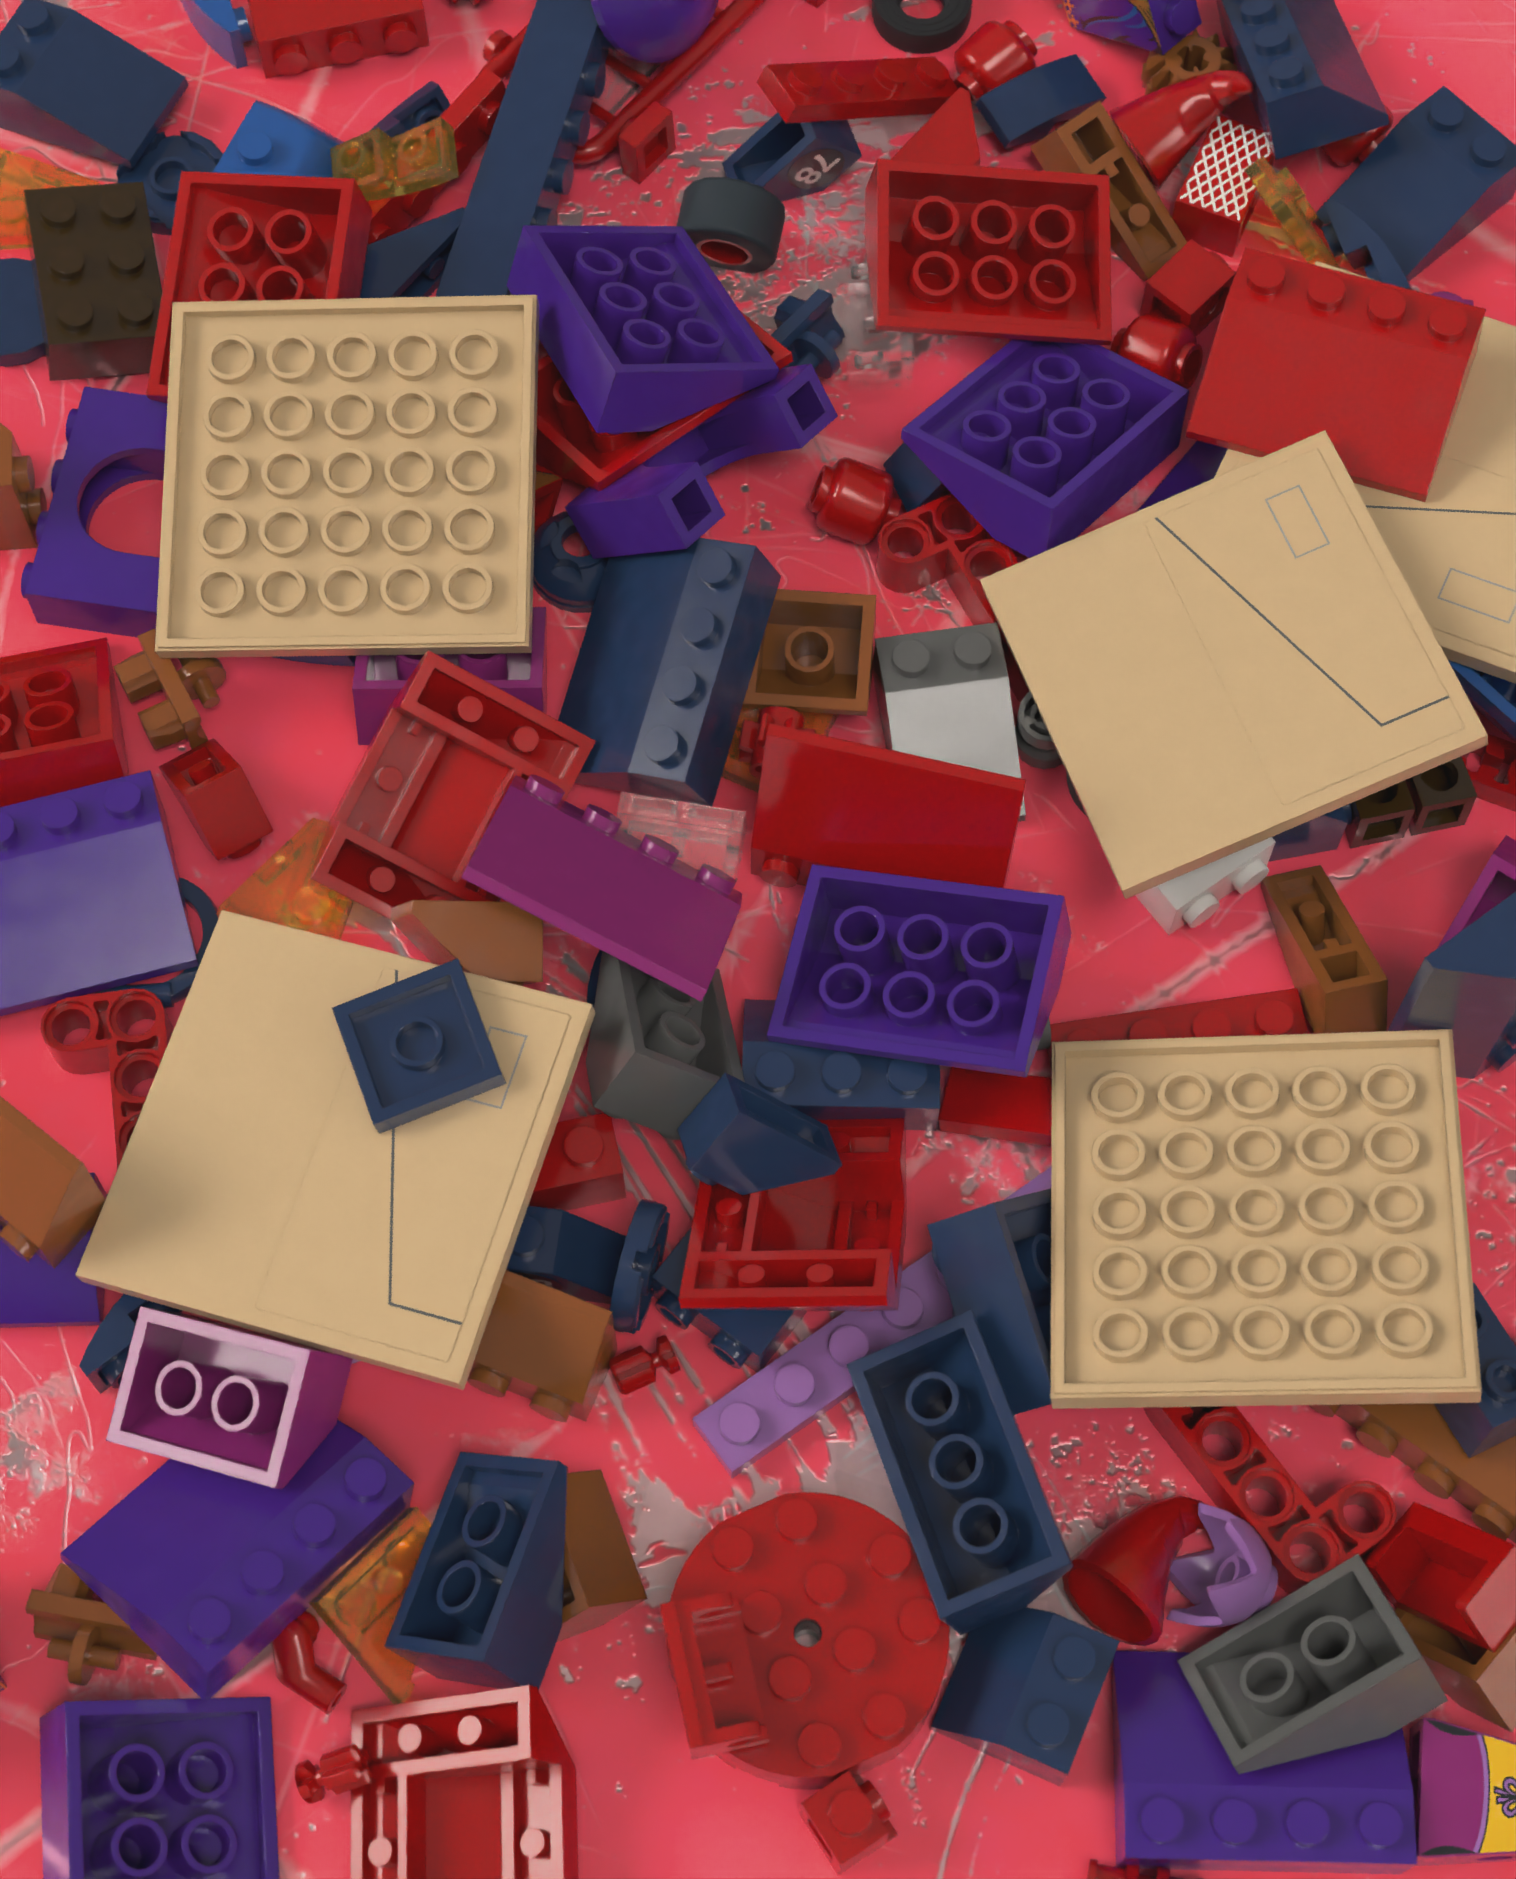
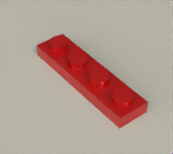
M935 56L766 64L757 80V84L786 124L934 114L958 89L950 77L947 67Z
M484 68L365 196L372 209L368 244L404 231L415 218L421 217L428 211L434 197L453 177L461 175L466 170L471 157L490 138L506 91L502 78Z
M1298 988L1050 1024L1051 1047L1047 1049L1052 1072V1042L1309 1033Z

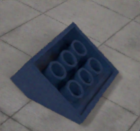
M699 538L687 549L608 558L558 721L596 741L575 783L712 808L781 579V575L757 546Z

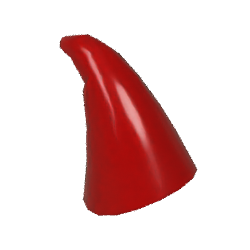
M1213 71L1162 87L1109 111V114L1118 131L1137 153L1150 181L1160 189L1225 107L1244 95H1250L1254 90V86L1249 76L1244 72Z
M1176 1495L1142 1504L1109 1525L1071 1558L1073 1567L1062 1576L1063 1587L1074 1609L1089 1625L1103 1634L1129 1645L1148 1646L1158 1642L1163 1632L1170 1568L1183 1545V1539L1196 1532L1197 1529L1206 1530L1198 1516V1503H1203L1202 1501Z

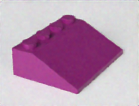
M531 774L526 781L516 775L461 878L701 1002L709 988L741 908L742 893L733 889L736 880L725 872L707 864H702L700 870L676 859L679 851L658 837L645 834L641 841L620 830L622 821L598 806L588 804L584 811L562 799L565 791L545 778Z

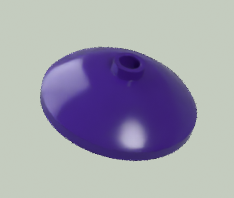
M591 0L599 28L609 43L624 56L648 63L666 62L685 53L695 44L707 28L718 3V0Z

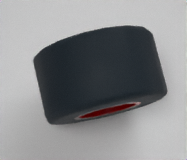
M706 177L693 181L685 189L677 226L684 228L709 266L745 273H755L767 270L776 261L785 221V206L774 194L758 185L727 177Z

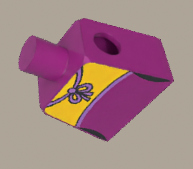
M1423 1717L1410 1728L1408 1763L1413 1787L1417 1851L1416 1866L1516 1861V1743L1435 1718Z

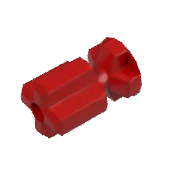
M666 1335L656 1338V1351L652 1353L647 1352L640 1345L609 1360L610 1371L620 1393L624 1395L656 1382V1369L663 1366L671 1375L681 1371L676 1355Z
M353 1743L323 1754L319 1761L320 1767L318 1764L313 1765L309 1760L299 1762L295 1768V1782L302 1799L308 1804H313L324 1799L325 1787L328 1791L333 1790L338 1795L367 1785L372 1779V1773L368 1767L370 1759L368 1751L364 1748L359 1749Z

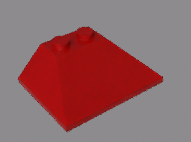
M427 651L389 706L330 819L309 878L391 920V908L411 900L507 902L461 877L516 775L527 781L530 775L534 774L562 788L565 791L562 799L566 800L596 741L439 655Z
M905 1118L818 1120L827 1125L842 1166L833 1175L746 1195H741L719 1183L711 1186L700 1181L679 1294L680 1308L800 1311L898 1310L907 1226Z
M526 1685L351 1710V1744L355 1743L359 1749L364 1748L368 1751L370 1755L368 1767L372 1773V1779L367 1785L351 1790L350 1879H579L576 1766L536 1686Z

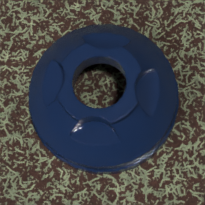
M564 511L549 518L534 534L533 587L546 602L561 610L573 613H590L593 610L609 557L593 559L591 554L577 557L564 550L563 543L566 538L578 532L568 512Z

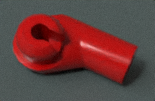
M305 1610L271 1642L278 1680L284 1686L328 1715L342 1699L347 1689V1684L315 1663L313 1643L317 1640L320 1626L316 1617Z

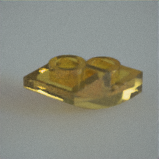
M442 117L393 138L378 127L330 148L333 178H354L367 201L421 191L459 177L453 127Z

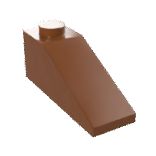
M1101 101L1074 116L1030 146L1044 171L1110 175L1111 249L1143 282L1152 277L1187 243Z
M1318 865L1265 877L1261 881V890L1294 988H1298L1304 1016L1314 1034L1387 1031L1388 979L1322 866Z

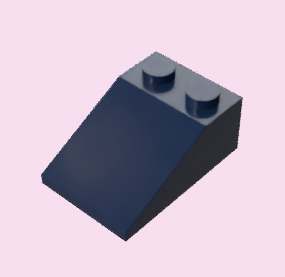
M23 0L0 33V128L131 169L134 168L189 86L186 77L77 11L43 0Z
M1442 86L1404 116L1327 201L1335 198L1364 219L1391 250L1407 279L1411 281L1513 198L1516 191V145L1448 88ZM1324 205L1315 213L1312 221L1320 229H1322V225L1331 222ZM1374 261L1364 265V267L1374 263Z
M460 1452L384 1647L438 1679L498 1689L532 1685L536 1686L539 1690L562 1628L567 1466L555 1460Z

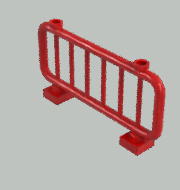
M733 0L724 10L716 6L713 14L715 19L707 26L701 37L685 53L674 58L653 80L608 53L605 64L643 89L616 116L592 101L589 113L605 122L606 125L594 137L588 139L584 146H577L573 164H588L599 161L619 145L622 174L641 184L676 149L673 114L670 109L661 103L766 0ZM826 0L804 1L818 9ZM528 24L514 38L502 30H497L490 35L483 48V58L487 63L479 74L484 68H487L503 80L513 70Z

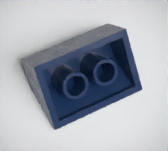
M745 999L742 1072L745 1083L816 1120L905 1118L906 1130L936 1131L940 1112V1065L771 1042L768 1040L767 1032L776 1000Z
M1051 1188L991 1203L927 1225L932 1240L933 1260L943 1275L953 1306L952 1318L969 1310L974 1312L1014 1415L1050 1405Z

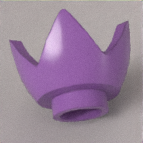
M1198 1503V1516L1206 1528L1214 1548L1175 1557L1170 1568V1580L1195 1606L1171 1609L1166 1619L1208 1628L1225 1627L1241 1623L1270 1605L1278 1585L1277 1569L1272 1565L1271 1555L1264 1541L1249 1523L1223 1509Z

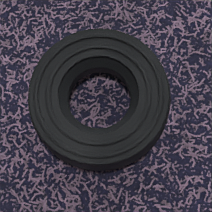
M872 0V16L879 34L892 46L911 53H934L952 46L963 36L971 18L972 0H941L943 4L942 11L935 17L924 19L907 15L901 8L902 0Z

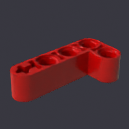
M948 494L885 523L879 534L876 572L879 581L887 589L905 594L917 591L945 578L973 625L996 623L997 619L985 596L981 582L976 579V576L992 575L1019 562L1010 547L995 540L953 494ZM958 528L963 529L968 533L958 535L953 534L947 530ZM901 551L910 552L915 557L900 558L894 555V553ZM998 624L1009 685L1017 700L1021 702L1030 691Z
M132 988L68 997L56 1001L47 1008L41 1019L40 1030L42 1037L54 1059L63 1070L79 1075L110 1071L117 1170L147 1098V1095L134 1096L132 1091L142 1080L155 1078L174 1030L161 1000L154 993L145 989ZM142 1019H152L155 1021L152 1028L144 1034L138 1036L127 1034L131 1025L136 1021ZM78 1028L90 1029L86 1038L80 1043L74 1045L63 1044L66 1035L72 1030Z
M1236 1406L1143 1408L1148 1419L1217 1508L1228 1511L1236 1517L1245 1520L1259 1534L1270 1552L1272 1565L1277 1569L1278 1585L1285 1592L1291 1594L1357 1554L1363 1559L1377 1547L1394 1526L1396 1507L1390 1493L1381 1485L1368 1480L1354 1481L1344 1486L1319 1506L1315 1507ZM1203 1411H1206L1207 1413L1204 1414L1203 1417L1196 1423L1195 1427L1192 1430H1190L1187 1427V1424L1191 1416L1196 1421L1201 1415V1413ZM1214 1434L1227 1438L1235 1449V1458L1229 1461H1220L1212 1458L1206 1452L1202 1438ZM1251 1489L1268 1491L1278 1504V1514L1268 1517L1256 1514L1250 1509L1246 1501V1492ZM1358 1505L1364 1507L1370 1512L1374 1520V1531L1371 1533H1361L1351 1528L1344 1518V1506ZM1305 1544L1312 1547L1321 1559V1571L1307 1573L1298 1569L1290 1558V1546Z

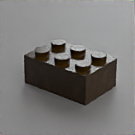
M143 182L24 190L26 235L49 380L59 381L149 373L162 288Z

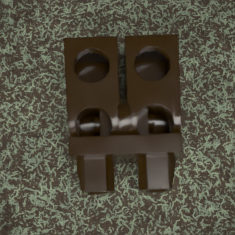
M1460 756L1352 802V821L1345 828L1350 849L1403 838L1407 828H1409L1411 836L1465 825L1477 798V793L1462 757Z

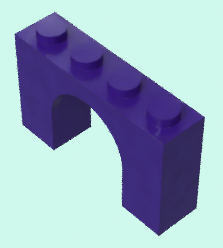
M811 363L782 368L779 370L775 380L751 389L602 491L587 487L568 503L565 509L593 559L687 549L725 516L705 476L732 462L749 456L800 449L838 415Z
M84 387L78 409L72 408L66 422V440L68 445L64 459H57L52 470L51 489L53 497L49 511L43 510L37 521L36 540L38 549L34 563L28 562L25 565L21 578L22 596L28 600L37 623L138 638V635L149 630H156L160 558L124 553L106 548L89 536V527L98 506L117 489L143 480L164 481L167 403L150 400L146 395Z

